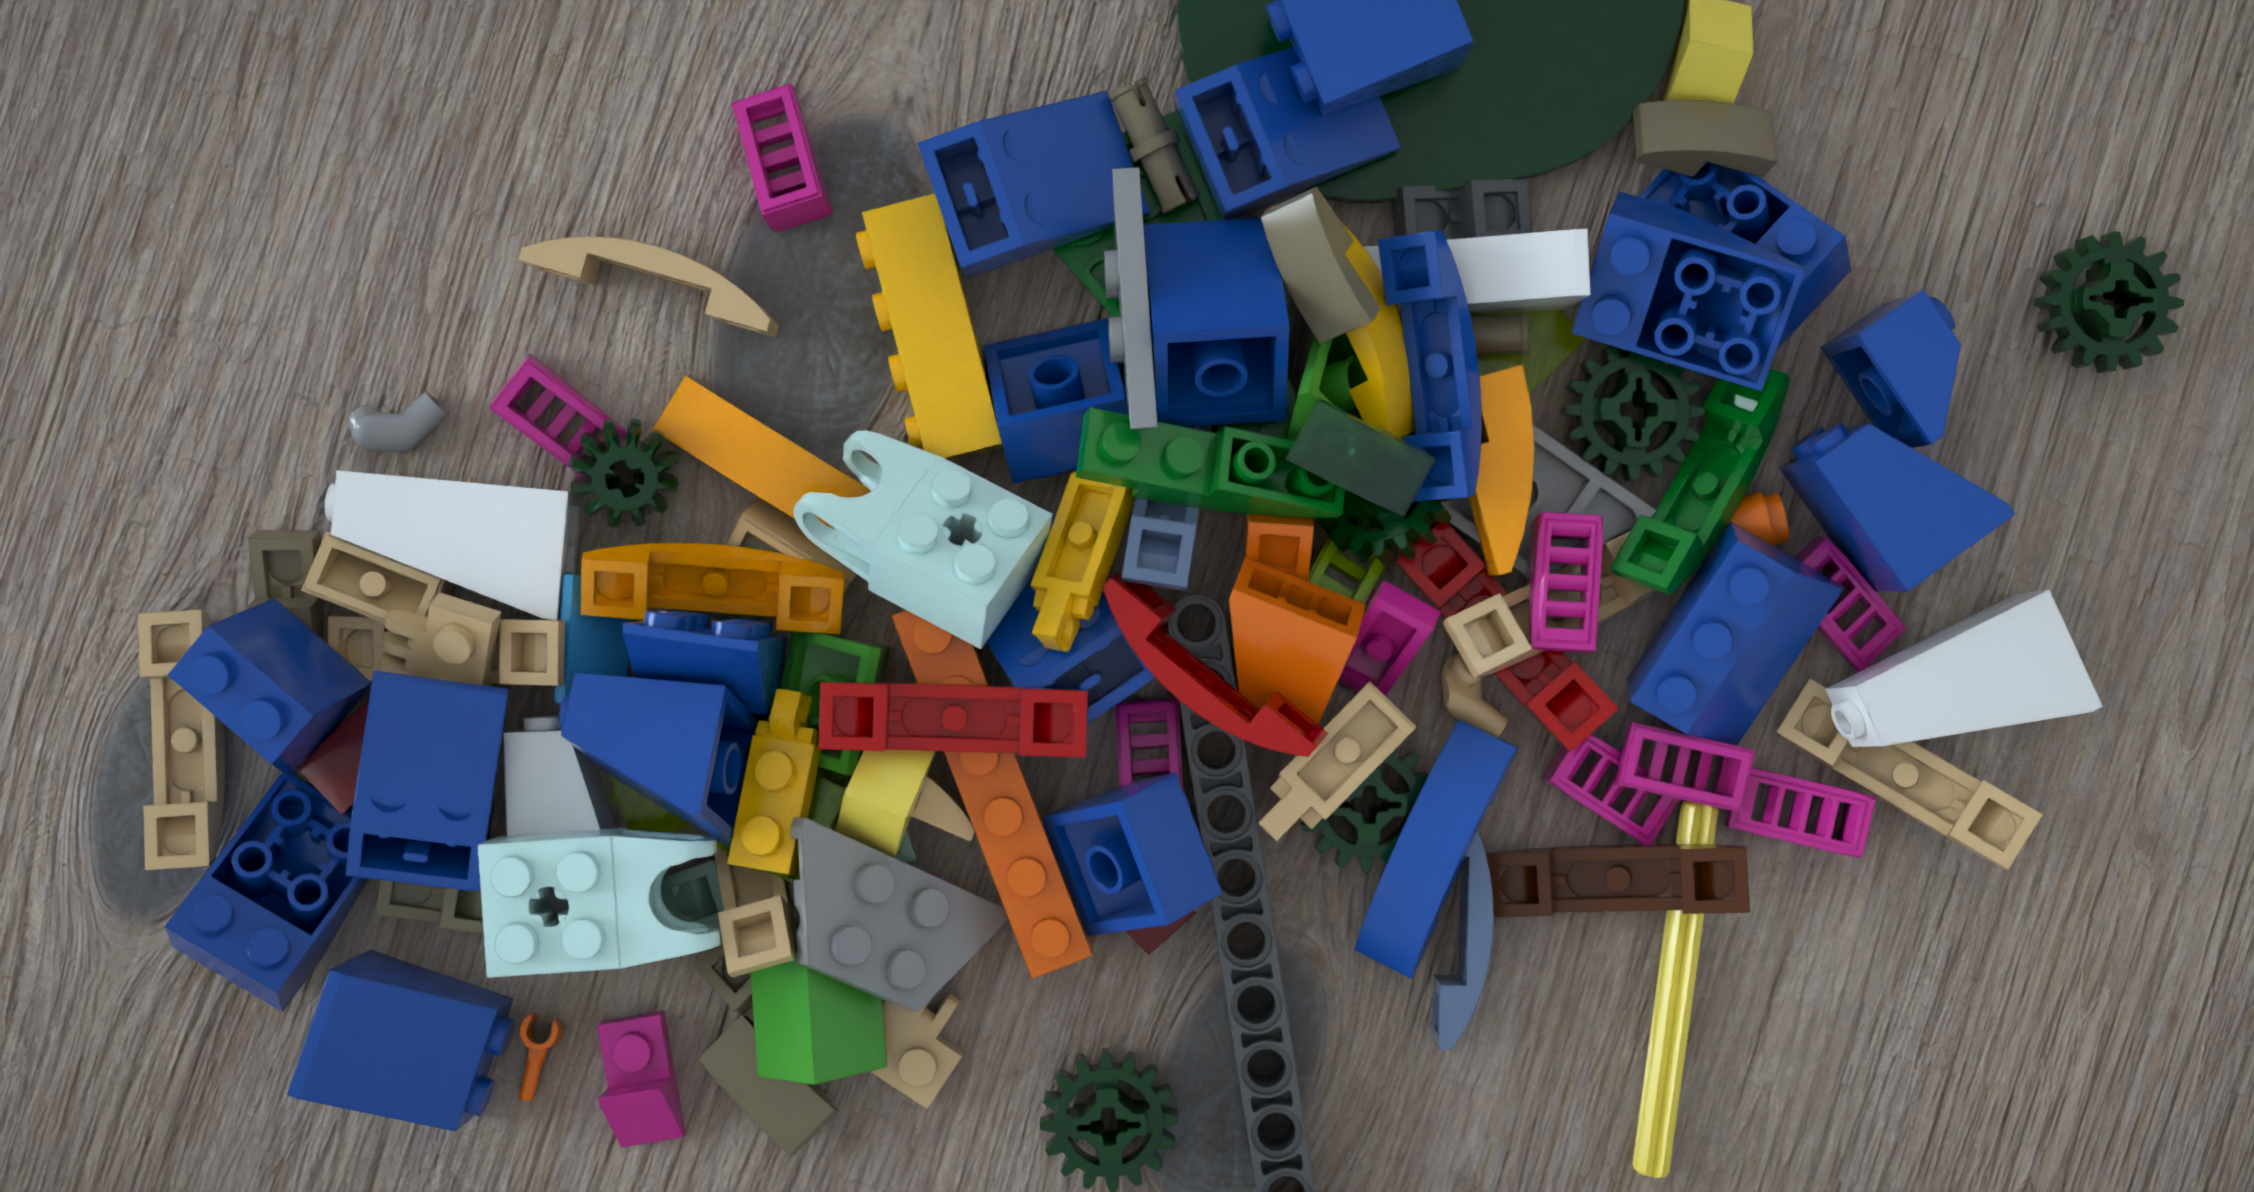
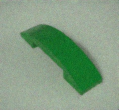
M1770 369L1762 391L1723 379H1717L1702 405V408H1705L1704 417L1706 423L1700 432L1699 440L1693 444L1652 518L1640 514L1610 567L1614 575L1670 595L1695 571L1727 527L1757 472L1786 398L1790 384L1788 374Z

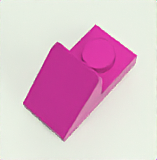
M1384 580L1378 590L1372 589L1365 602L1366 607L1357 640L1338 681L1358 692L1367 683L1371 682L1386 696L1434 630L1441 612Z
M665 1011L605 1020L599 1023L597 1028L608 1088L598 1097V1100L621 1148L684 1137L686 1132Z

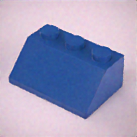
M1730 521L1628 676L1627 684L1630 702L1685 734L1738 745L1844 590L1843 585Z

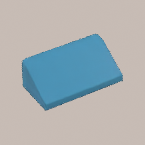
M564 574V577H562L560 620H565L564 685L555 686V703H561L564 696L570 693L575 672L628 677L629 656L622 631L623 623L632 622V619L580 615L581 575Z

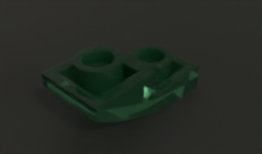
M1318 397L1289 450L1286 460L1359 497L1405 516L1433 466L1436 456L1380 426L1375 428Z

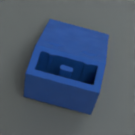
M1291 47L1233 65L1176 89L1173 106L1221 220H1230L1400 150L1401 146L1380 96L1321 116L1316 101L1313 100L1305 104L1297 89L1290 66L1299 63L1294 48Z
M1107 91L980 120L917 143L959 264L967 278L1114 227L1112 169L1134 168ZM1141 189L1143 216L1150 214Z
M1706 162L1694 177L1664 169L1639 196L1682 209L1806 268L1777 350L1851 271L1846 236L1757 175Z
M1619 191L1609 212L1591 269L1590 296L1581 301L1572 334L1762 391L1806 268L1682 209Z
M1056 513L1052 514L1050 530L1053 525ZM1034 574L986 641L1014 687L1088 690L1087 724L1156 678L1140 660L1120 630L1110 610L1104 590L1098 606H1094V613L1090 620L1080 619V628L1069 653L1044 648L1039 639L1032 634L1039 611L1033 607L1036 592L1030 586Z
M671 609V611L658 610V612L645 611L644 621L623 623L622 634L635 678L726 685L751 713L770 715L776 689L781 688L787 637L771 635L772 623L734 618V620H712V625L708 626L709 614Z
M374 670L350 823L345 876L479 892L478 844L490 839L509 689Z
M282 772L164 926L173 948L283 1012L322 959L369 879L345 876L352 809L341 815L316 788L294 775L289 777Z

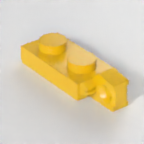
M1076 472L1071 473L1030 585L1036 592L1033 607L1039 611L1032 634L1039 639L1044 648L1069 653L1080 628V619L1090 620L1094 613V606H1098L1103 586L1107 581L1135 498L1132 497L1131 488L1076 477Z
M776 689L769 722L759 720L755 731L756 736H752L727 861L729 865L796 876V873H798V839H791L790 826L794 817H805L808 819L822 750L816 746L818 730L807 728L813 698L803 692Z

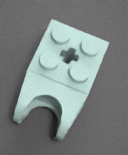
M868 430L856 431L843 444L844 454L842 459L852 473L871 492L853 498L840 497L832 493L808 492L799 499L793 509L794 518L799 528L816 546L868 581L869 591L982 649L1035 573L1049 536L1052 513L941 456L880 433ZM861 451L870 454L878 464L865 457ZM816 516H818L834 528L826 526L821 521H819Z
M614 828L497 836L478 844L487 978L621 969L689 955L722 945L720 927L706 926L698 922H689L677 918L667 909L661 894V884L666 871L671 866L680 865L694 858L713 856L714 853H717L716 838L699 834ZM552 888H554L556 898L567 899L568 909L559 914L551 908L548 902V894L552 893Z

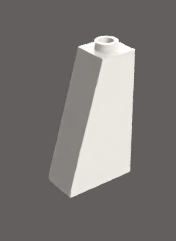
M1588 229L1447 240L1459 271L1471 314L1567 310L1590 296ZM1378 246L1364 247L1382 274Z
M336 470V481L330 484L326 493L325 515L327 520L332 522L331 535L537 617L560 620L562 577H564V574H576L583 495H573L569 491Z
M2049 589L2014 594L1825 689L1833 705L1831 707V717L1834 725L1840 734L1849 740L1852 747L1888 746L2090 713L2103 707Z
M559 716L523 718L524 729L503 733L507 836L616 828L595 763L561 736L562 729L559 723ZM552 888V893L548 894V902L551 908L559 914L568 909L567 899L556 898L554 888Z

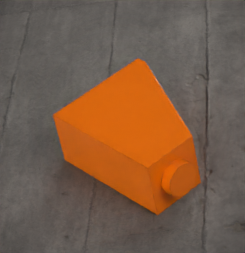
M1244 557L1229 597L1239 693L1261 709L1269 699L1279 692L1309 718L1319 724L1357 640L1366 604Z

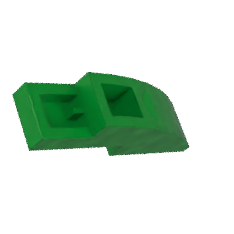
M1090 407L1083 416L1076 477L1131 488L1132 497L1166 504L1267 516L1338 518L1343 514L1349 452L1224 426L1217 434L1157 421V428L1130 429L1129 415Z

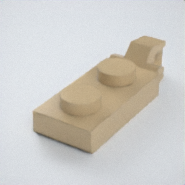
M1371 682L1367 683L1323 728L1328 734L1309 757L1297 755L1279 773L1281 777L1270 789L1281 800L1258 824L1276 842L1299 819L1313 829L1322 818L1326 820L1415 730L1416 726Z

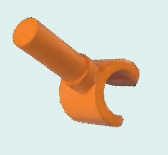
M537 1013L528 1015L520 1026L521 1040L528 1047L527 1063L518 1098L521 1100H534L547 1051L549 1048L555 1047L560 1043L564 1036V1026L560 1019H554L551 1036L544 1043L538 1041L533 1034Z

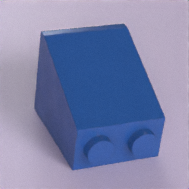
M1274 0L1265 5L1269 21L1278 41L1283 42L1290 39L1299 63L1290 66L1302 100L1305 104L1315 100L1321 116L1456 70L1462 66L1474 42L1457 0Z
M1261 218L1143 225L1157 421L1182 427L1286 421L1290 324L1282 276L1269 246Z
M1838 423L1826 431L1823 427H1820L1796 442L1790 448L1795 457L1779 468L1832 543L1849 559L1875 591L1908 592L2015 515V512L2007 502L1871 424L1845 428L1842 423Z
M275 598L208 625L168 673L172 680L270 764L289 777L296 774L298 768L319 747L372 684L360 671Z
M575 672L571 691L564 696L560 705L559 723L562 729L561 736L610 776L707 836L716 838V841L730 848L752 736H756L755 731L759 720L726 685Z
M369 950L329 970L287 1095L305 1101L457 1131L472 1119L474 1115L481 1117L490 1101L495 1080L487 1078L494 1055L501 1057L512 1037L515 1020L508 1018V1014L514 998L374 950Z

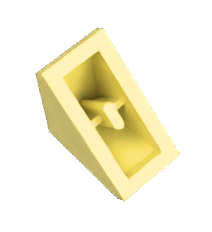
M1685 0L1680 33L1674 49L1662 101L1705 100L1734 104L1753 57L1751 6L1727 0Z
M890 749L886 751H863L843 795L836 832L896 858L936 751Z

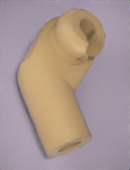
M1460 653L1450 656L1446 660L1441 672L1443 704L1446 711L1457 720L1461 719L1499 737L1505 729L1509 718L1482 699V678L1474 679Z

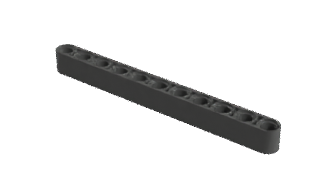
M1189 594L1179 598L1173 604L1177 610L1167 622L1168 634L1209 668L1217 670L1221 674L1222 679L1236 689L1226 620L1222 608L1213 599L1205 595ZM1192 604H1201L1207 607L1214 619L1211 633L1199 641H1190L1184 638L1177 627L1180 612ZM1179 700L1199 834L1212 860L1215 875L1218 879L1220 867L1231 859L1245 860L1253 867V876L1249 884L1239 890H1229L1219 883L1223 894L1212 899L1210 904L1256 1192H1268L1271 1183L1280 1177L1288 1176L1300 1181L1302 1184L1300 1192H1316L1245 740L1215 726ZM1213 731L1229 735L1233 742L1231 757L1225 763L1218 766L1204 763L1197 754L1201 738ZM1222 795H1232L1243 804V814L1240 821L1228 828H1220L1213 825L1207 817L1210 803ZM1243 922L1256 924L1263 931L1260 945L1249 952H1238L1228 944V935L1231 929ZM1251 986H1262L1273 994L1269 1008L1257 1015L1245 1013L1238 1007L1240 994ZM1263 1049L1273 1050L1282 1057V1064L1279 1070L1268 1077H1259L1248 1069V1062L1251 1056ZM1282 1113L1292 1120L1289 1132L1278 1139H1268L1258 1132V1126L1266 1115Z

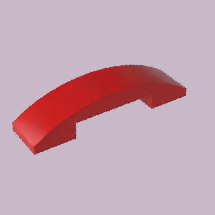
M1438 523L1431 529L1437 538L1433 545L1422 539L1414 544L1416 550L1415 558L1410 560L1403 554L1396 560L1397 565L1428 602L1441 612L1440 615L1444 620L1499 593L1502 597L1509 594L1493 576H1489L1486 569L1487 565L1448 523ZM1546 650L1493 673L1569 752L1575 749L1619 709L1575 661L1571 662L1562 651Z
M1122 571L1109 578L1103 586V590L1110 610L1131 648L1159 682L1199 716L1242 740L1263 748L1292 755L1309 757L1327 736V731L1279 692L1269 699L1261 709L1256 707L1162 629L1177 610L1172 604L1148 585L1121 581Z
M821 682L818 749L1017 753L1019 756L1086 758L1088 690L929 683Z

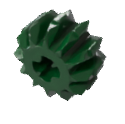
M632 418L627 427V436H618L615 422L612 419L605 420L603 422V431L606 441L602 442L594 434L585 432L581 436V444L591 455L575 454L570 456L569 467L576 472L585 474L571 481V492L573 495L593 493L584 505V512L588 516L597 514L607 505L609 507L608 525L611 527H618L621 522L622 511L630 510L634 524L636 526L645 525V512L642 506L647 504L654 511L662 514L668 509L665 498L658 491L672 492L678 490L679 479L670 473L663 472L678 464L677 454L675 451L656 453L665 441L664 434L660 430L651 432L643 441L639 440L641 435V421L639 419ZM626 460L627 466L630 469L641 468L642 473L634 472V483L623 485L622 480L617 476L608 478L606 473L614 474V463L617 461Z

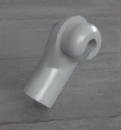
M425 391L402 414L382 413L375 411L373 406L370 405L358 407L350 415L348 426L351 430L352 439L359 446L369 451L407 452L429 434L449 412L439 400Z

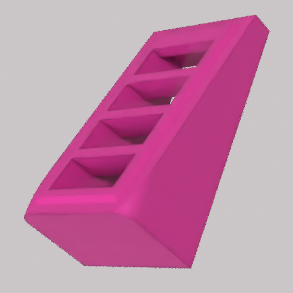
M792 83L732 102L761 214L770 228L775 232H780L831 215L832 208ZM784 113L787 114L788 121L758 131L755 130L753 123ZM794 139V145L766 154L762 153L761 148ZM797 164L801 165L802 170L775 179L770 178L769 173Z
M530 353L489 405L490 410L567 467H569L570 456L577 454L582 448L581 436L585 432L593 434L598 427L603 430V422L612 419ZM536 380L544 386V389L524 412L516 403L533 381ZM557 396L565 404L549 425L544 428L536 420L554 397ZM579 412L587 419L565 445L556 437L575 413ZM612 419L616 424L618 436H627V430ZM574 471V472L577 473L579 476L585 475V474H582V473H579V472Z
M1541 512L1531 523L1528 642L1533 650L1585 653L1596 651L1603 550V516ZM1551 538L1581 540V548L1551 546ZM1550 563L1581 565V575L1549 573ZM1548 590L1580 592V602L1547 600ZM1546 616L1580 618V629L1545 627Z
M1815 537L1794 557L1817 571L1825 566L1831 572L1828 577L1842 584L1848 590L1831 607L1816 630L1857 672L1864 670L1907 629L1849 559L1828 537ZM1858 600L1864 609L1842 630L1836 621ZM1875 618L1882 627L1858 649L1851 639Z
M1164 699L1119 702L1116 704L1119 786L1134 782L1133 776L1176 772L1182 790L1185 793L1179 700ZM1167 722V733L1131 735L1130 724ZM1168 748L1169 758L1132 760V750Z
M1629 721L1615 784L1741 813L1756 750ZM1644 738L1655 741L1647 777L1636 775ZM1672 744L1678 746L1670 782L1660 779L1668 745ZM1691 749L1700 751L1693 784L1690 787L1683 785ZM1716 754L1722 756L1715 790L1709 791L1705 789L1713 755Z
M1590 734L1571 752L1561 746L1541 779L1639 842L1652 844L1680 799L1661 795L1642 826H1639L1631 821L1649 792L1635 789L1619 813L1611 808L1624 786L1615 784L1616 773L1600 800L1591 795L1610 763L1619 768L1622 753L1593 734ZM1591 750L1599 757L1579 787L1571 782ZM1638 764L1636 775L1647 777L1648 770Z
M1752 767L1742 812L1728 810L1725 826L1861 858L1864 853L1874 810L1875 796ZM1759 782L1770 785L1762 821L1751 819ZM1789 789L1794 790L1795 794L1788 824L1785 827L1778 825L1785 791ZM1815 795L1822 797L1814 833L1805 831L1812 797ZM1845 802L1838 837L1833 838L1832 834L1839 803Z

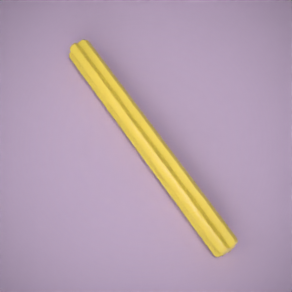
M1683 801L1680 807L1676 844H1714L1718 818L1717 807ZM1683 910L1666 911L1632 1163L1634 1170L1638 1174L1654 1178H1665L1670 1173L1704 914H1683Z

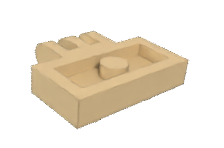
M439 593L429 604L428 617L403 609L389 610L386 613L384 625L388 631L383 634L381 645L385 653L380 656L378 670L489 686L502 612L443 593Z
M950 993L941 1002L937 1013L927 1008L929 1002L920 1011H912L883 1000L887 1067L870 1072L928 1109L964 1051L939 1036V1033L961 999Z

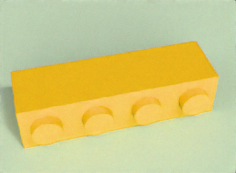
M935 193L862 212L866 230L856 232V239L865 269L868 270L876 267L882 292L872 294V300L881 331L892 329L899 354L888 356V361L897 393L909 391L914 410V416L904 418L910 445L941 456L949 461L1003 448L993 397L955 251Z

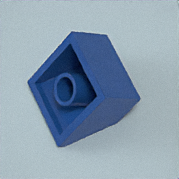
M1921 290L1885 303L1820 347L1874 427L1911 448L1934 444L1944 436L1961 343L1952 332L1955 329L1954 319L1947 307L1935 297L1929 298L1925 290Z
M1107 318L983 346L997 425L1013 484L1077 470L1083 416L1090 407L1129 415L1118 363H1111Z
M1176 772L1137 780L1041 817L1087 936L1169 925L1223 894L1213 870L1212 860L1205 849L1192 816L1188 798L1182 790Z

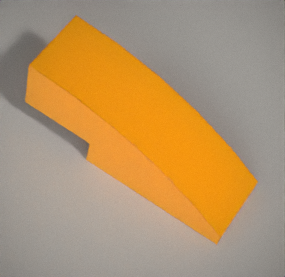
M1523 364L1480 376L1482 408L1480 463L1475 495L1467 498L1489 576L1512 572L1524 535L1532 494L1534 436L1532 408Z

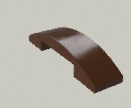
M1618 844L1486 852L1493 893L1494 917L1553 916L1555 912L1683 910V914L1750 913L1747 846L1715 844Z

